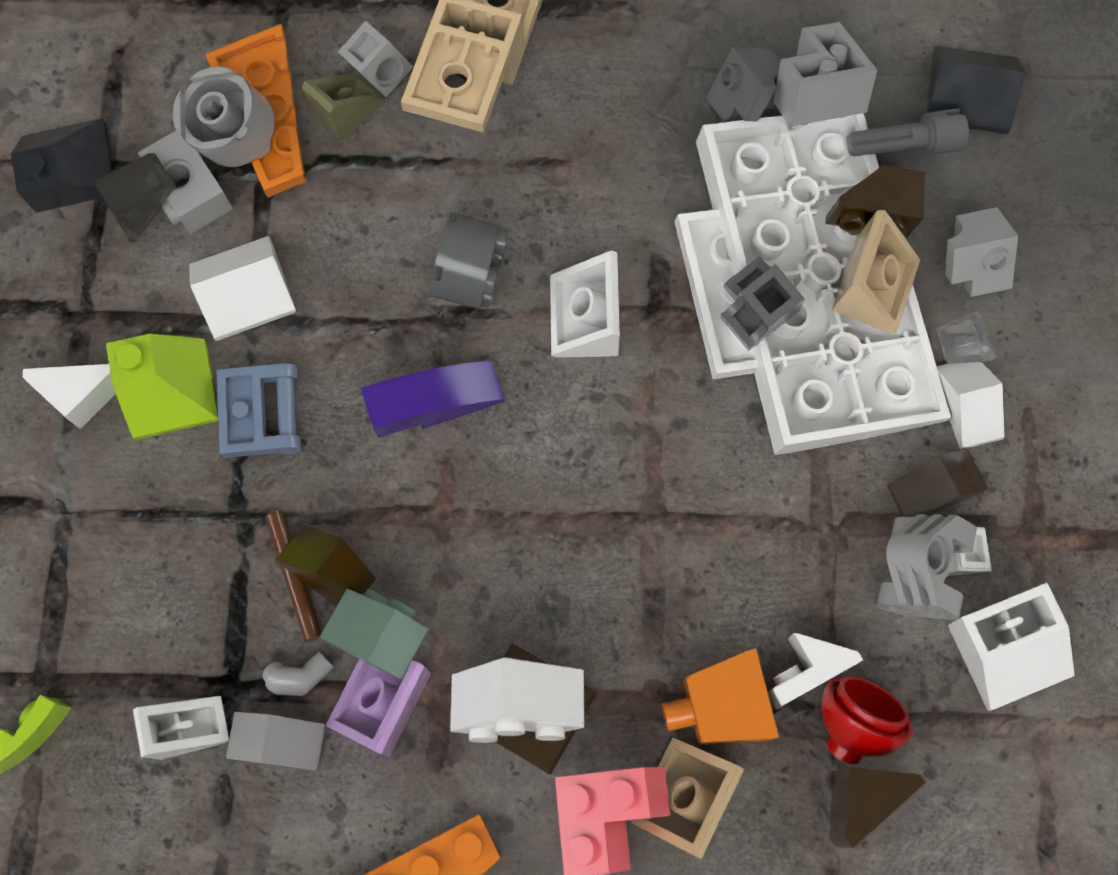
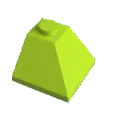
M146 334L106 343L112 385L134 440L218 422V404L207 341L205 339Z

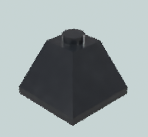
M103 118L21 136L11 153L16 190L35 213L117 195L107 130Z

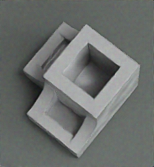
M998 207L957 215L955 218L954 237L947 241L945 275L951 284L965 282L964 287L971 297L1012 289L1018 235Z

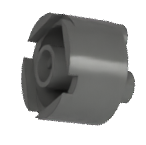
M450 212L435 261L438 273L436 280H431L429 296L481 309V306L490 308L498 270L492 269V267L498 269L501 267L509 230L501 228L499 224Z

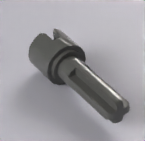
M959 109L925 113L918 123L853 131L846 139L849 155L853 157L921 148L928 155L962 151L966 148L969 140L967 117L959 114Z

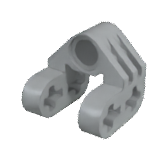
M917 514L915 517L895 518L891 538L886 550L887 563L893 582L881 583L876 606L886 612L903 616L958 620L964 595L944 584V579L949 574L953 553H971L973 551L977 527L958 515H949L948 517L932 515L929 517L926 514Z

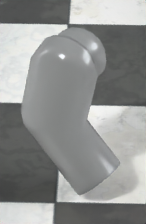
M318 651L301 668L282 666L281 662L270 663L263 671V680L266 683L267 689L276 695L302 696L312 690L335 667Z

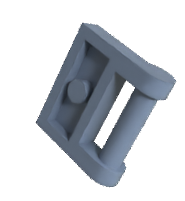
M283 363L217 370L219 454L223 458L273 453L296 454L301 452V437L296 435L294 382L298 381V368L296 365ZM274 382L277 383L279 435L267 436L264 383Z

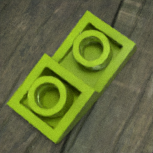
M39 695L36 701H32L23 710L18 721L20 727L17 731L0 728V775L12 769L36 751L62 723L72 707L58 699Z

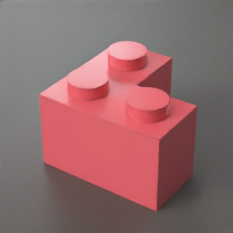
M641 767L555 777L564 875H601L631 870L626 820L670 816L665 767Z

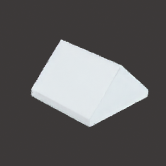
M270 236L189 264L191 289L215 341L297 312Z
M611 250L550 275L551 356H618L620 338L617 252Z

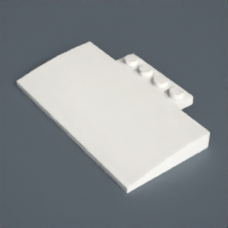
M864 113L790 127L783 115L759 118L758 121L741 120L703 125L696 144L713 210L678 214L674 221L712 379L754 373L775 455L886 435L945 422L951 418L913 284L897 333L884 332L832 310L856 238L861 231L849 232L842 230L839 226L825 224L826 215L841 195L879 168L875 154L853 157L849 155L846 139L851 132L868 130ZM760 256L770 267L776 264L805 299L801 310L748 351L721 319V314L735 302L724 288V283Z

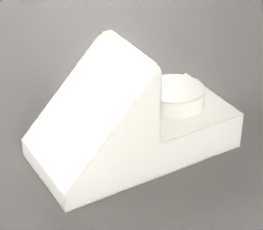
M793 633L788 638V641L805 671L801 673L799 667L795 665L774 677L773 680L777 687L770 690L768 696L775 709H778L863 661V658L858 651Z

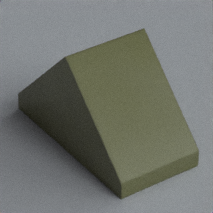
M358 72L305 80L302 85V90L312 116L340 142L378 109L386 98Z

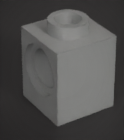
M366 21L338 51L350 65L385 97L393 91L413 68L407 59Z

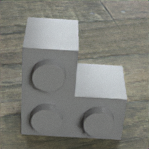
M840 22L802 28L796 57L784 58L780 61L776 83L777 88L773 102L790 127L867 113L877 69Z

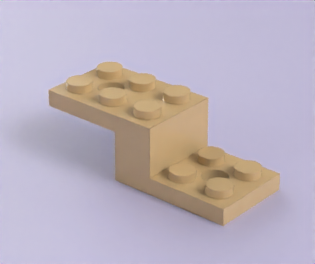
M439 0L401 100L403 111L484 133L501 83L513 85L543 0H509L507 4L501 7L491 6L488 0ZM452 74H462L467 77L466 83L457 88L449 87L444 82Z

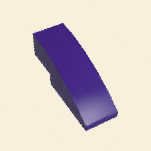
M491 360L420 371L361 388L373 429L378 438L420 424L422 429L505 402Z

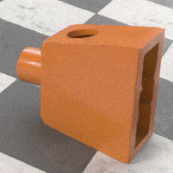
M756 649L748 650L685 677L683 684L687 698L661 704L667 731L694 726L698 745L767 742L779 738Z

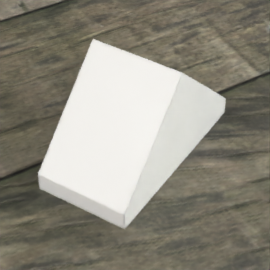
M980 360L951 362L937 366L951 415L949 420L960 450L1002 440L1004 438L1002 382Z
M109 364L23 369V378L79 429L116 394L112 385Z
M221 696L143 706L133 709L141 757L163 760L229 742Z

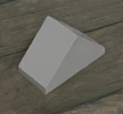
M234 712L226 759L319 771L326 724L270 714Z

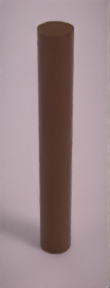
M274 511L265 516L277 557L291 542L282 511ZM280 565L304 642L315 641L320 638L321 631L306 584Z

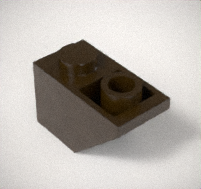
M887 165L881 166L837 199L826 215L825 224L839 226L842 230L849 232L861 231L877 210H886L903 236L908 237L924 219L925 172Z

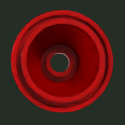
M854 676L834 678L826 685L821 697V712L824 724L830 734L826 745L835 757L848 764L856 765L860 763L863 757H881L896 752L909 741L913 734V726L909 720L908 712L891 693L871 681Z

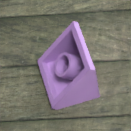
M359 659L326 726L379 754L390 757L431 672L425 666L412 660L400 680Z

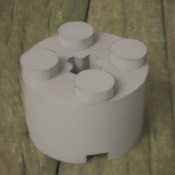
M210 67L195 73L189 79L192 83L184 93L179 91L173 105L175 129L190 146L212 162L225 167H237L247 164L255 158H262L269 152L271 147L270 139L274 130L272 107L267 98L242 76L226 67Z

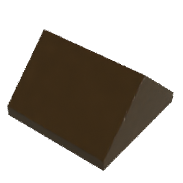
M850 767L832 771L830 841L836 847L854 848L919 790L926 781L920 774Z

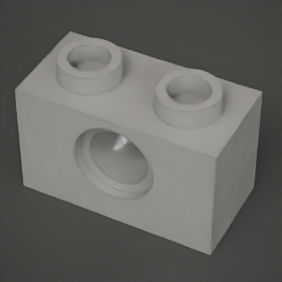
M177 130L138 152L146 165V168L142 169L140 173L153 193L161 189L165 195L166 200L161 202L160 205L173 225L182 222L191 235L233 210L226 195L197 150L190 146ZM189 179L186 185L175 188L180 181Z

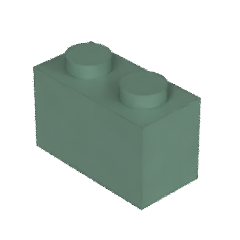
M346 589L320 638L353 657L401 680L428 628L413 620L416 614L415 610L395 599L390 601L370 589H367L364 595Z

